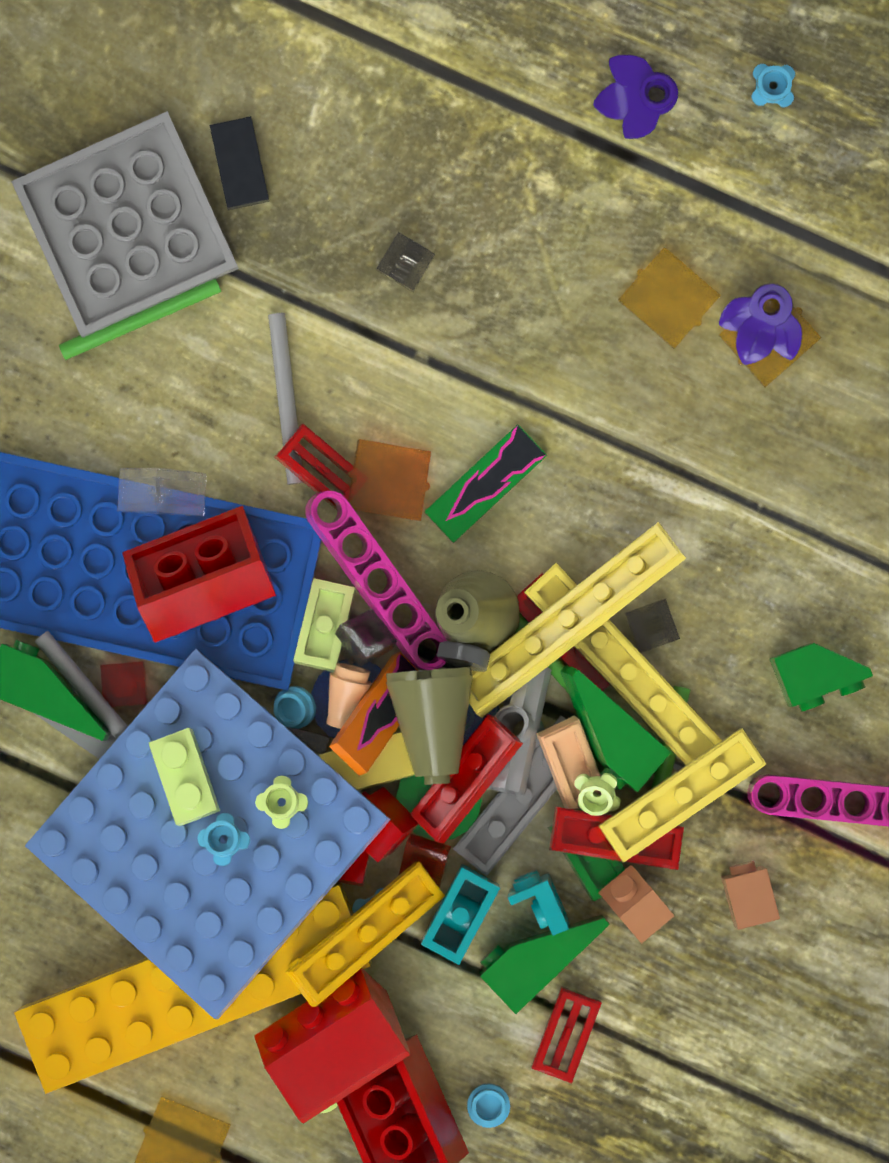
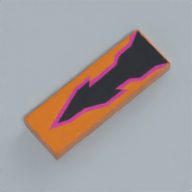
M401 652L391 656L329 745L358 776L369 771L399 727L386 684V674L419 671Z

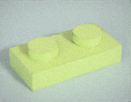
M313 578L293 660L294 664L335 672L336 664L339 663L356 592L355 587Z
M186 728L149 742L177 826H182L220 812L193 729Z

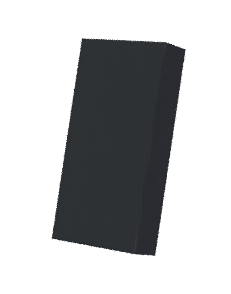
M252 117L209 125L227 209L233 210L270 202Z

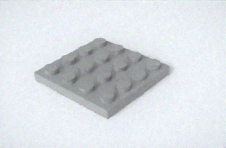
M168 111L11 181L82 338L210 280L220 278L239 269Z

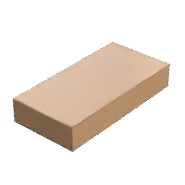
M572 716L536 733L564 808L576 810L579 809L578 797L580 793L574 785L577 776L580 774H587L590 777L601 775L580 719ZM598 790L594 791L596 794H601Z

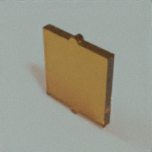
M358 439L353 470H350L348 476L352 479L348 502L355 511L421 521L425 491L430 489L427 477L431 451Z

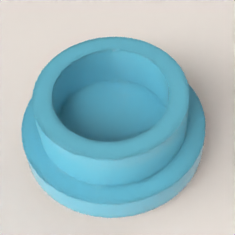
M290 686L288 691L282 690L278 693L274 701V715L285 727L301 729L313 720L316 713V705L312 695L306 689L299 686Z
M482 1084L476 1087L469 1095L467 1101L469 1116L477 1125L486 1128L502 1124L510 1112V1100L507 1093L495 1084Z

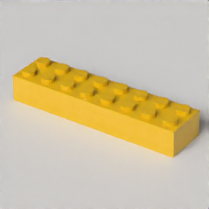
M338 882L330 889L219 1019H214L148 958L20 1007L14 1014L45 1094L301 994L286 974V971L353 915L342 883ZM372 960L366 963L362 968L366 969L368 967H371Z

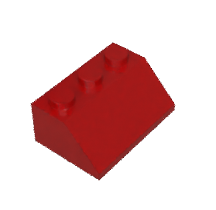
M243 505L122 552L137 608L154 643L276 596L267 566Z
M363 968L359 969L316 1007H312L306 1001L254 1035L264 1068L298 1120L303 1124L411 1055L387 990Z
M417 1034L405 1038L411 1055L336 1102L363 1163H459L469 1154Z

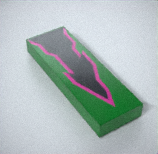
M517 424L426 509L424 513L454 544L546 458L547 454Z

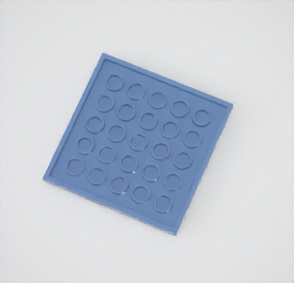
M195 649L27 842L25 847L214 1019H219L391 819L205 655ZM186 728H191L200 749L220 812L182 826H177L149 742ZM278 776L290 778L291 786L298 793L305 794L308 798L307 809L305 811H298L290 819V825L285 829L276 828L272 824V818L265 811L258 810L255 804L256 797L273 785L274 779ZM280 798L278 800L279 806H284L286 804V800L284 798ZM221 813L231 814L234 817V824L241 832L248 833L250 836L248 848L240 849L232 856L231 863L227 866L215 864L213 861L214 855L206 847H202L198 843L199 832L207 829L213 822H216L217 816ZM223 835L220 838V842L225 844L228 838L226 835Z

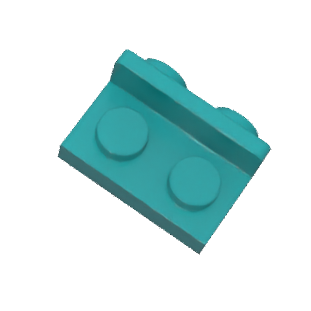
M534 870L514 879L512 884L514 888L509 890L507 897L510 905L535 896L536 899L532 900L533 904H531V907L541 929L549 926L553 936L569 929V917L549 872L540 876L538 871Z

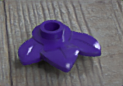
M634 55L611 57L608 62L615 83L610 84L600 92L594 100L593 106L607 118L623 120L622 129L625 139L645 137L655 129L659 116L668 113L675 106L678 99L677 85L669 75L653 72L648 62L641 57ZM653 88H659L664 92L665 97L663 100L655 102L650 99L648 92Z
M774 283L764 284L758 287L752 296L738 297L731 300L721 313L718 324L730 331H737L736 349L744 365L762 360L773 349L784 358L792 360L801 346L802 327L791 314L793 308L792 298L789 292L781 285ZM773 298L778 300L779 308L776 312L768 313L764 311L763 304L767 299Z

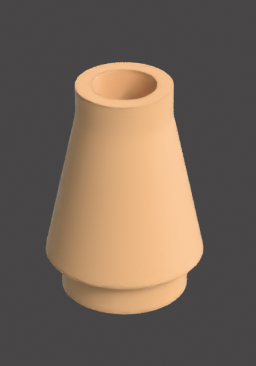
M336 664L335 672H330L329 703L326 724L339 729L343 727L372 684L368 681L370 671L351 664Z

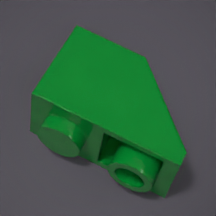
M815 643L806 644L769 659L787 706L794 707L799 705L801 712L824 704L823 695L839 690L841 696L865 688L863 680L873 676L869 667Z

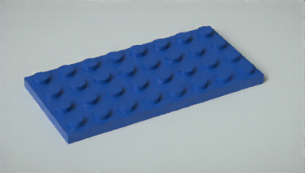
M0 452V628L39 637L46 631H49L57 641L180 667L191 653L197 649L232 679L288 691L295 666L293 660L322 540L306 518L243 505L267 566L276 596L154 643L137 608L122 552L242 506V504Z

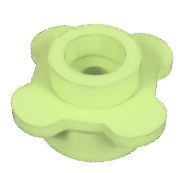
M604 773L602 776L590 777L587 774H580L575 779L574 785L580 792L578 806L582 811L590 815L599 816L619 808L621 801L615 793L617 779L614 775ZM598 790L601 794H596L594 791Z
M278 776L274 779L273 785L256 797L255 804L258 810L265 811L272 818V824L276 828L285 829L290 825V819L298 811H305L307 809L308 798L305 794L298 793L291 786L290 778ZM280 798H284L286 800V804L284 806L278 805V800Z

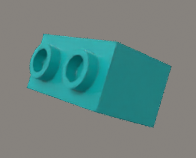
M461 864L421 939V945L460 965L500 890V884Z

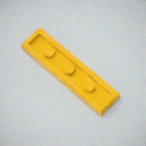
M414 862L290 967L286 974L312 1007H316L445 897V895L422 864Z

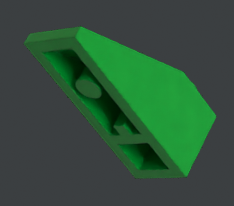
M17 639L13 646L1 644L0 700L101 741L108 740L111 732L49 661L37 656L40 648Z
M565 665L560 672L578 719H580L593 757L605 768L601 775L604 773L614 775L617 779L616 788L618 790L626 786L639 792L671 752L576 668Z
M603 915L569 924V929L554 936L551 931H546L511 942L504 949L498 944L480 961L484 966L479 972L480 977L517 1014L599 936L610 923Z

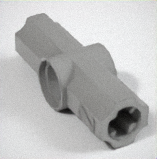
M548 667L504 701L503 708L495 715L513 734L514 728L519 721L524 720V728L516 736L523 743L522 746L488 787L491 790L517 796L525 795L534 749L540 745L536 733L545 730L541 717L552 671Z

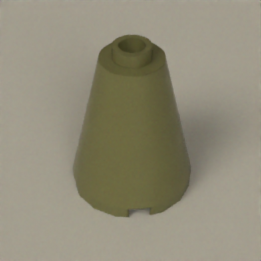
M476 570L462 573L449 581L439 595L435 611L438 629L447 641L477 646L488 651L490 654L511 638L519 627L520 617L517 594L506 580L491 572Z
M471 667L386 674L387 688L415 777L424 776V785L451 783L450 774L459 773L473 678Z

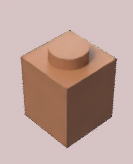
M754 861L730 866L731 874L721 876L734 927L740 930L779 920L780 916L767 868L764 866L756 867Z
M632 865L598 892L641 944L674 917V914Z

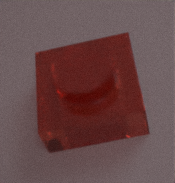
M145 661L100 665L102 694L111 707L148 704Z
M410 833L405 845L399 875L414 862H420L440 888L444 879L451 846Z

